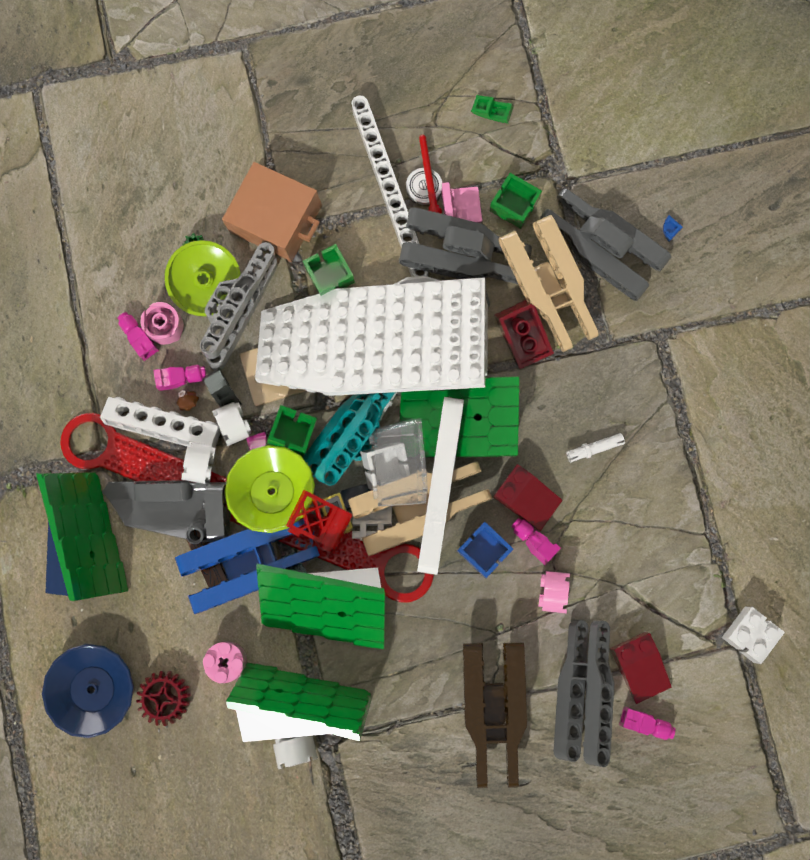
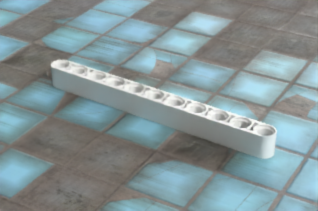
M356 96L352 100L353 115L400 246L402 248V244L406 242L403 240L406 236L412 238L411 243L419 244L415 231L406 227L408 211L368 100L364 96ZM358 106H364L362 109H357ZM364 122L370 123L369 125H363ZM370 138H375V139H376V140L373 141V142L368 141V139H370ZM381 154L382 157L375 158L374 155ZM383 170L388 171L385 175L380 174ZM387 187H393V188H394V190H392V191H387V190H385V189H386ZM394 203L400 204L398 208H393L391 205ZM399 220L406 221L404 225H400L397 222ZM408 267L411 277L418 276L415 274L418 269ZM424 271L425 274L422 275V276H427V277H428V272H427V271Z

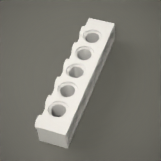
M108 397L100 416L105 425L183 446H188L189 442L211 445L215 448L220 436L219 426L214 422H202L192 416H188V418L183 417L173 411L169 413L164 412L154 406L151 408L145 407L139 402L130 403L120 397ZM129 412L126 416H121L122 413ZM147 416L146 420L139 421L141 417ZM166 421L164 425L158 426L159 422ZM178 426H184L182 430H176ZM196 431H202L200 435H194Z

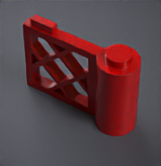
M303 490L286 526L289 527L288 532L298 537L301 533L321 543L320 548L331 552L332 549H337L353 514ZM308 496L312 498L314 506L305 510L304 502ZM324 506L330 507L327 516L321 518L319 508ZM315 510L317 520L309 522L306 513ZM303 515L305 524L300 527L294 526L296 518ZM319 523L320 530L317 536H314L310 526Z

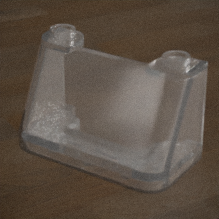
M413 418L376 428L369 437V443L374 446L377 478V487L373 488V499H377L378 506L426 504L428 486L421 418Z

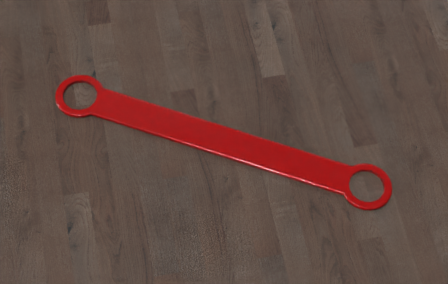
M85 413L78 415L70 420L63 429L60 440L61 450L66 460L75 467L81 469L102 467L133 481L181 480L182 473H184L183 459L116 432L115 427L103 423L100 414ZM87 422L100 424L108 436L105 451L99 457L92 460L78 458L70 446L73 431L79 425ZM211 472L210 482L227 481L226 477ZM231 513L230 521L245 527L244 525L240 524ZM306 513L309 522L317 520L315 514ZM319 523L310 526L312 534L315 531V536H317L320 530ZM353 530L345 533L337 549H332L331 552L320 548L321 543L313 540L312 547L317 546L320 554L317 558L345 570L378 568L381 588L384 589L385 596L393 601L402 603L416 601L424 596L432 585L434 574L425 573L420 587L410 593L396 592L386 582L385 567L393 556L400 553H409L418 559L420 558L421 549L415 545L400 544L368 556L363 541L352 538ZM301 533L299 537L291 535L278 540L300 551L308 549L307 546L311 545L310 538Z

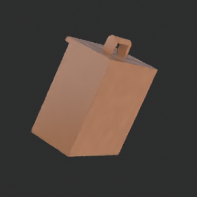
M253 162L222 221L231 234L257 246L264 242L270 243L274 247L276 255L292 263L303 241L310 242L320 223L315 218L322 204L317 190Z

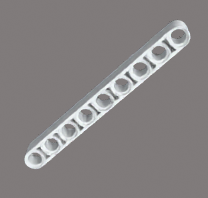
M444 397L417 571L421 573L438 575L464 402L462 399Z

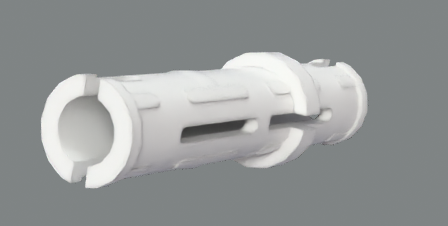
M621 433L590 444L584 443L581 447L566 451L567 458L570 463L585 457L587 459L591 458V455L624 445V437Z

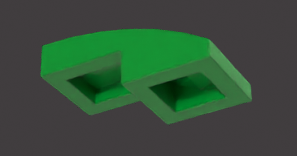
M476 95L471 112L489 120L508 124L513 105L511 103L497 102L494 100V97Z

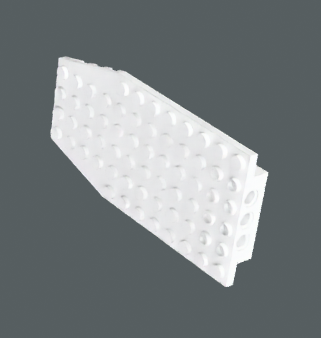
M485 278L333 289L322 296L316 294L261 311L255 380L259 383L288 386L291 389H304L307 392H320L329 396L485 387V376H488V304L486 301Z

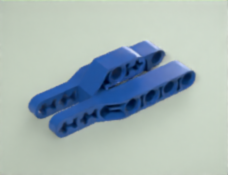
M304 519L296 522L294 526L300 527L304 525ZM247 529L175 557L181 577L223 562L228 581H222L221 584L204 588L198 593L188 595L193 613L198 614L258 591L256 563L288 569L320 556L317 546L277 560L271 543L294 534L288 532V529L273 533Z

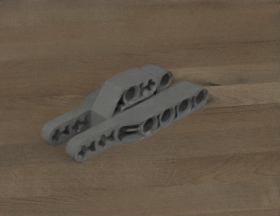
M563 188L557 195V199L585 220V224L580 230H577L549 209L544 211L540 219L552 215L563 238L569 242L576 258L634 301H638L649 287V283L617 258H623L628 251V253H633L640 258L643 264H648L653 269L661 272L671 259V254L614 211L594 208L570 190Z
M420 208L409 209L406 227L420 232L422 235L425 233L437 236L438 239L444 238L443 248L448 251L405 242L402 244L399 258L401 265L456 279L493 278L518 284L510 266L491 262L493 252L504 253L498 239L500 237L485 225ZM524 243L525 251L530 258L532 246Z
M573 620L569 624L567 658L558 677L553 751L555 757L559 760L576 762L580 758L586 680V720H584L583 757L588 765L606 767L610 762L615 685L608 662L610 626L604 620H595L591 623L588 663H586L588 624L584 620Z

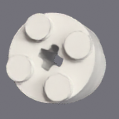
M232 402L212 411L227 446L246 439L251 434L247 420L243 421L241 418L243 417V411L239 403Z
M189 442L181 480L203 484L210 482L212 466H209V464L214 462L216 448H213L211 445Z
M313 735L298 736L290 740L289 737L275 739L276 744H273L278 770L283 769V764H285V767H291L311 761L310 757H313V760L318 759Z

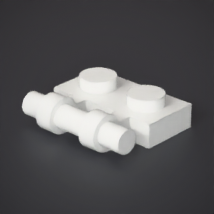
M392 506L361 518L354 519L353 516L352 524L353 526H360V531H352V538L362 541L361 537L377 532L366 531V526H378V530H384V526H392Z

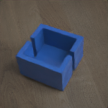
M484 522L472 534L474 539L469 538L457 552L484 578H487L498 566L496 561L501 563L513 551V548Z

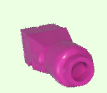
M124 312L118 316V325L127 334L130 345L141 359L145 361L159 351L143 329L139 328L138 322L132 315Z
M200 365L188 366L186 369L170 367L153 370L156 388L159 391L176 389L187 384V381L189 383L200 382L207 376L205 366L201 367Z
M518 518L511 526L514 529V534L522 541L526 540L525 543L531 554L544 565L561 549L557 544L553 545L548 540V537L537 530L534 532V527L526 520Z
M625 706L623 708L619 722L620 726L645 735L652 734L654 737L663 740L674 738L676 728L672 727L670 722L661 719L655 720L652 715Z

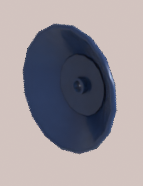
M84 644L73 647L53 661L44 677L42 698L45 712L57 728L70 736L92 738L106 734L122 722L132 703L134 685L130 669L119 654L101 645ZM90 686L95 688L94 693L90 692Z

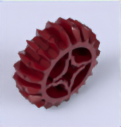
M160 671L159 676L157 673H152V679L150 677L145 678L147 684H140V688L143 691H138L137 695L142 697L136 700V703H142L138 711H145L142 714L143 718L148 715L150 716L148 718L149 723L155 719L156 726L160 725L161 721L163 726H167L168 722L171 724L176 723L175 717L178 720L182 719L181 713H187L188 710L184 705L188 706L191 702L185 700V698L191 697V693L185 694V690H188L189 686H182L185 679L177 681L179 674H175L172 678V671H168L166 676L164 671ZM164 682L159 692H150L155 684ZM172 686L176 689L178 697L171 693ZM164 694H165V695L167 696V699H168V700L165 701V702H162V700L160 699V697H157V696H161V695H164ZM149 700L155 702L156 711L152 708ZM168 704H177L171 714H163Z

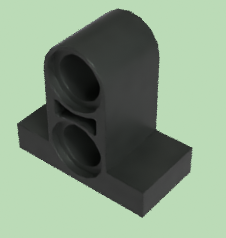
M219 368L203 378L208 391L220 407L232 402L242 404Z

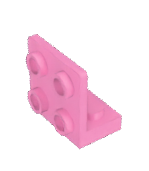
M449 182L442 183L441 193L444 215L481 223L482 215L478 187L450 189Z

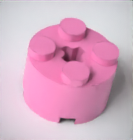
M164 302L153 303L141 316V327L152 341L166 345L180 339L184 328L183 320L171 305Z
M546 571V575H541L540 587H544V595L540 594L539 607H543L542 611L567 613V610L563 609V605L568 604L569 582L565 580L570 578V574Z
M221 642L213 645L206 652L203 659V666L207 676L217 683H229L238 679L247 663V655L244 649L233 642ZM228 658L227 665L223 666V659Z

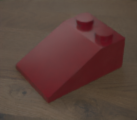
M525 300L494 314L500 331L519 369L554 354L536 307L532 303L530 304V302Z
M519 464L515 466L493 497L523 520H526L538 531L543 529L563 501Z
M644 632L609 648L635 704L672 688L660 653L650 633Z

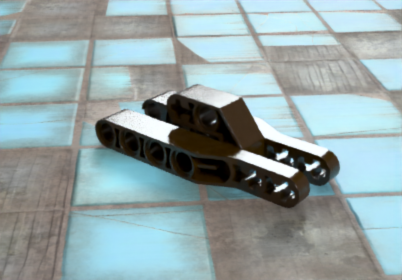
M483 643L463 644L465 727L475 744L477 788L488 787L487 743H506L508 788L519 787L518 745L527 728L524 643H503L504 685L503 683L484 682Z

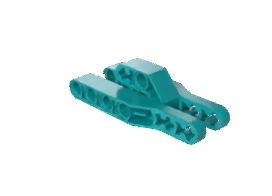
M396 392L382 393L384 396L382 399L379 393H371L369 395L353 394L338 408L303 457L308 466L312 464L313 478L332 486L338 482L353 460H362L360 451L371 449L380 437L379 420L384 408ZM345 418V424L342 425V420ZM329 472L328 477L325 479V474Z

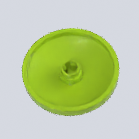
M193 241L178 248L170 257L165 269V286L171 300L181 310L195 316H206L205 307L219 282L238 279L241 272L236 259L223 246L211 241ZM222 295L220 300H225L227 295Z

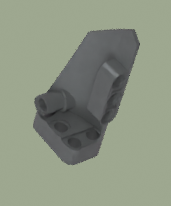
M186 480L108 482L102 491L115 508L124 526L187 539L191 544L215 542L229 535L231 512L228 509L224 492L226 482H205L203 484L190 483ZM194 529L201 533V537L194 535Z

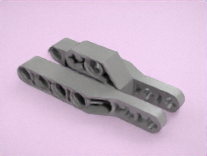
M264 242L257 247L246 269L238 279L219 282L205 307V314L211 324L201 340L200 349L213 370L218 368L221 370L227 364L261 300L264 290L277 269L278 263L274 247L270 243ZM267 249H269L270 254L266 253L265 255H263L262 250L266 251ZM227 295L225 300H220V297ZM244 309H248V311L245 314H243ZM235 325H239V327L236 330H234ZM218 329H221L218 335L215 334ZM226 341H229V345L224 347ZM212 345L209 351H206V348ZM216 357L221 358L219 362L212 363V359Z

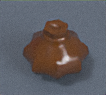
M181 391L178 393L179 398L176 404L179 406L180 411H190L193 407H196L199 397L196 396L195 391Z

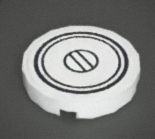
M418 168L413 171L406 181V191L409 198L421 205L430 204L424 168ZM432 169L437 200L441 194L442 179Z

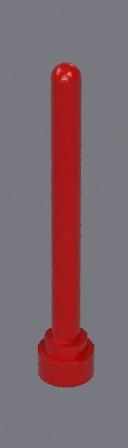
M422 134L419 136L430 203L428 211L443 214L442 209L437 205L427 139Z

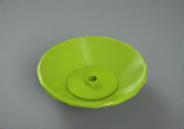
M267 445L250 450L236 461L227 476L224 492L228 509L240 524L252 531L273 533L289 528L286 524L303 490L314 494L315 483L311 468L301 455L287 447ZM274 489L275 493L270 495L269 491ZM308 496L304 502L305 510L312 504V498ZM303 515L297 517L294 524L302 519Z

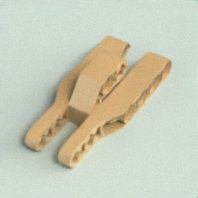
M549 215L533 223L534 231L549 262L533 267V261L529 259L525 251V244L521 242L516 231L506 234L498 240L526 301L530 302V304L532 303L536 307L538 314L547 321L562 352H565L573 346L557 311L571 306L586 338L591 340L598 337L599 334L584 303V279L552 215Z
M474 462L453 470L451 483L481 472L479 463ZM419 472L348 500L354 519L392 506L398 521L392 527L361 537L368 556L423 536L432 473ZM489 489L452 503L448 502L445 524L455 513L492 499Z

